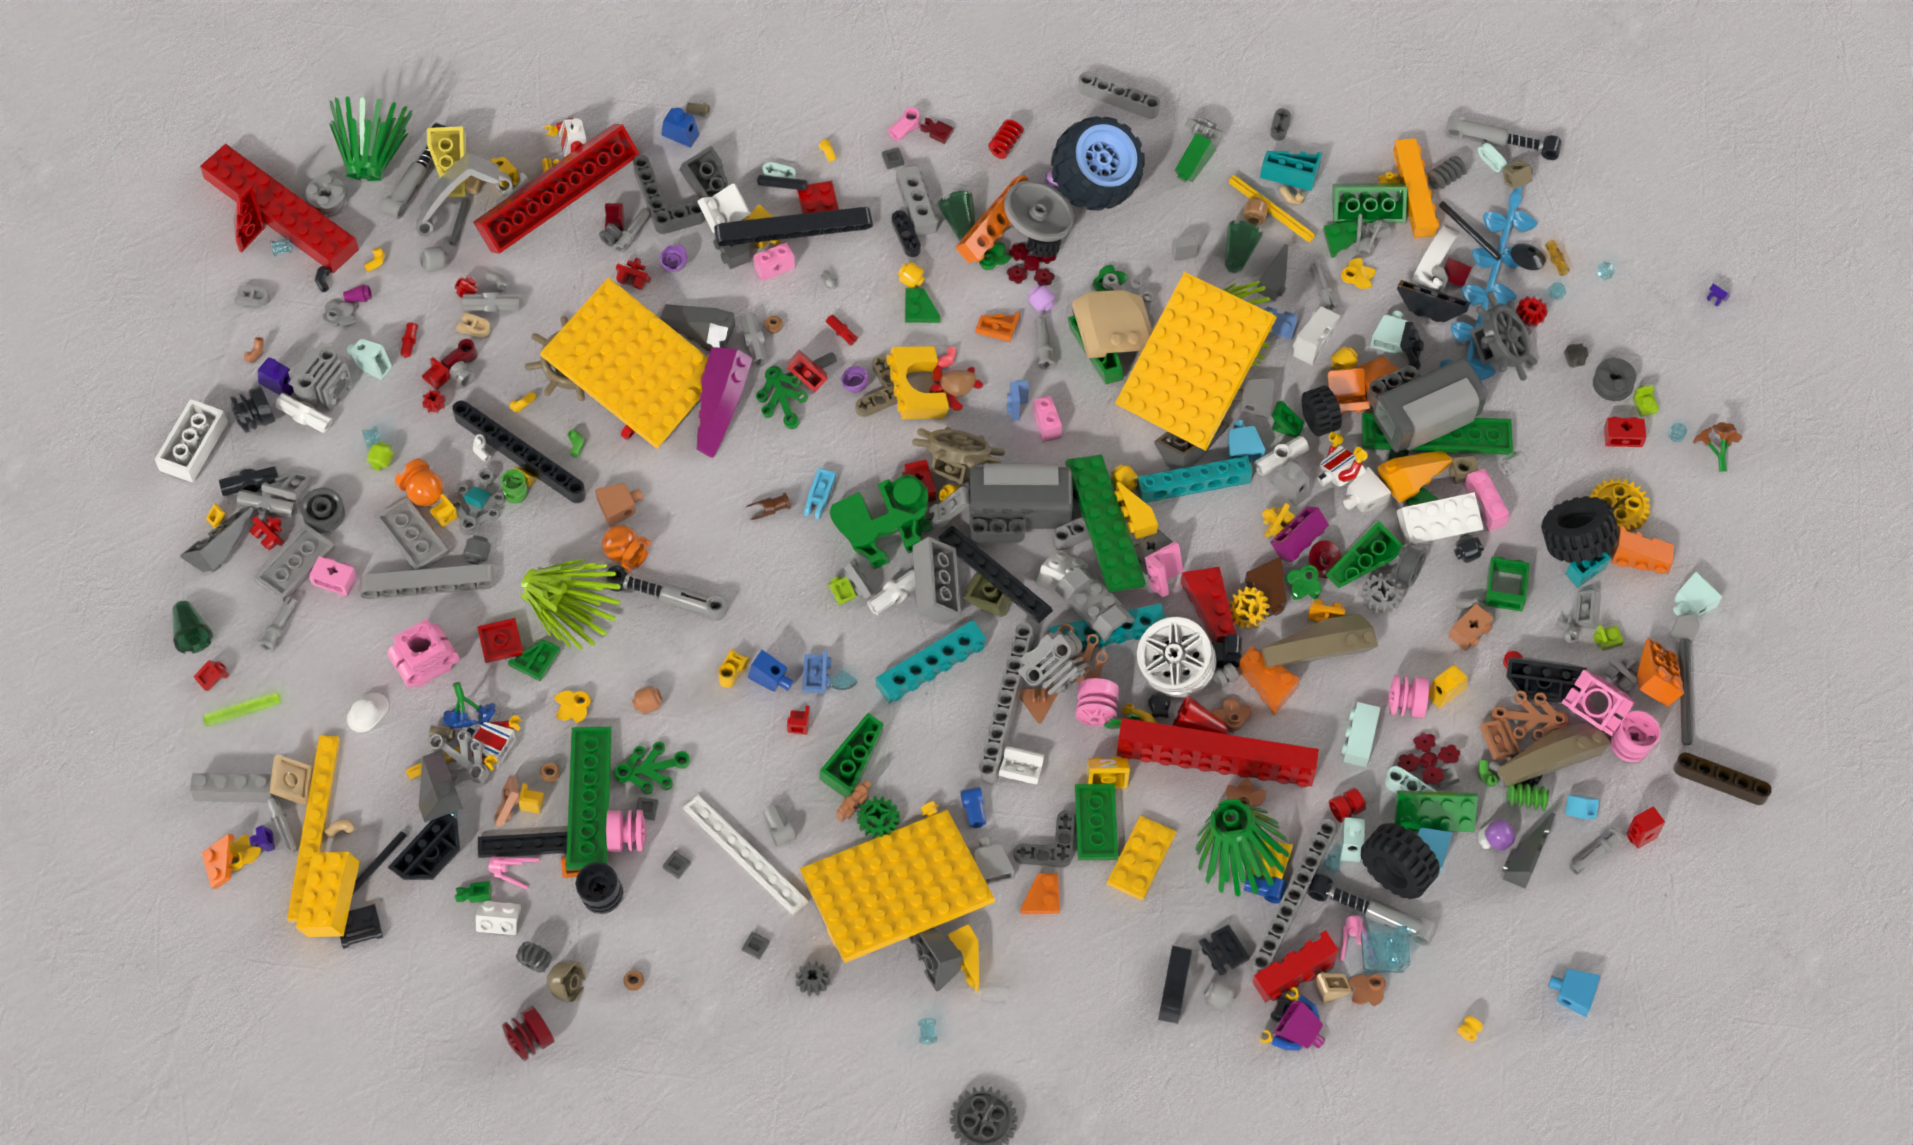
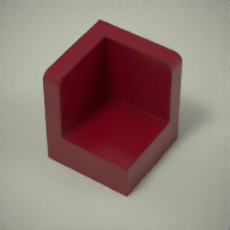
M605 203V230L607 225L611 223L620 231H624L625 216L623 203Z
M1448 257L1444 266L1448 275V282L1463 287L1472 267Z

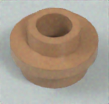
M770 316L765 320L764 326L769 333L775 334L782 329L783 322L778 316Z
M554 763L544 764L540 770L541 778L546 782L556 781L560 776L559 767ZM549 771L554 772L552 775H547Z
M633 970L626 973L623 982L628 990L636 991L643 986L644 977L639 971ZM632 979L638 980L635 984L630 983Z

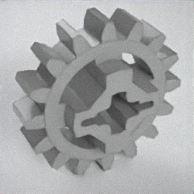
M1198 117L1197 120L1188 118L1185 124L1186 127L1192 130L1191 134L1195 135L1197 133L1209 140L1211 138L1221 140L1224 133L1216 128V123L1202 117Z
M1380 573L1378 578L1372 575L1371 580L1367 578L1362 587L1361 597L1364 598L1363 604L1369 603L1368 609L1375 608V613H1378L1379 610H1382L1383 614H1385L1386 610L1392 613L1393 609H1398L1399 604L1402 603L1404 592L1401 589L1402 584H1396L1394 578L1392 580L1389 579V574L1383 577L1382 573Z

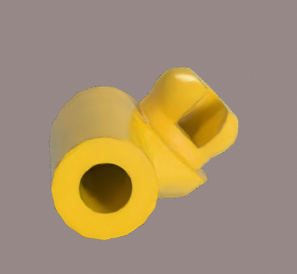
M529 392L519 401L512 400L509 407L513 412H520L535 401L537 396L534 392Z

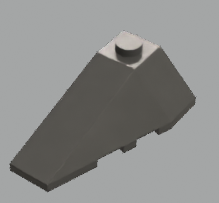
M665 304L660 319L673 330L683 333L689 340H694L708 351L712 347L726 348L735 326L734 313L718 308Z
M442 750L425 755L422 758L419 808L424 823L463 809Z

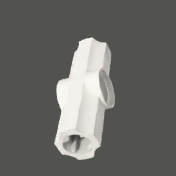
M281 393L276 400L275 408L292 416V419L300 424L309 425L322 433H326L332 424V418L315 410V407L310 403L298 401L285 393Z
M1298 436L1286 444L1277 445L1272 452L1254 461L1257 473L1265 476L1277 468H1282L1292 459L1309 450L1307 440L1304 437Z
M910 570L898 580L893 579L886 583L881 592L867 601L870 610L874 614L879 615L891 605H898L903 602L908 593L916 588L914 570Z

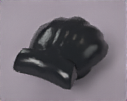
M1161 692L1153 694L1148 699L1152 716L1154 718L1169 717L1170 698Z

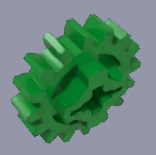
M876 796L873 797V801L866 799V805L860 804L861 810H857V824H860L859 830H865V836L872 834V839L876 835L880 837L883 834L889 835L890 830H896V825H899L898 818L900 817V812L896 811L897 805L891 806L892 800L889 799L885 802L883 796L880 800H877Z

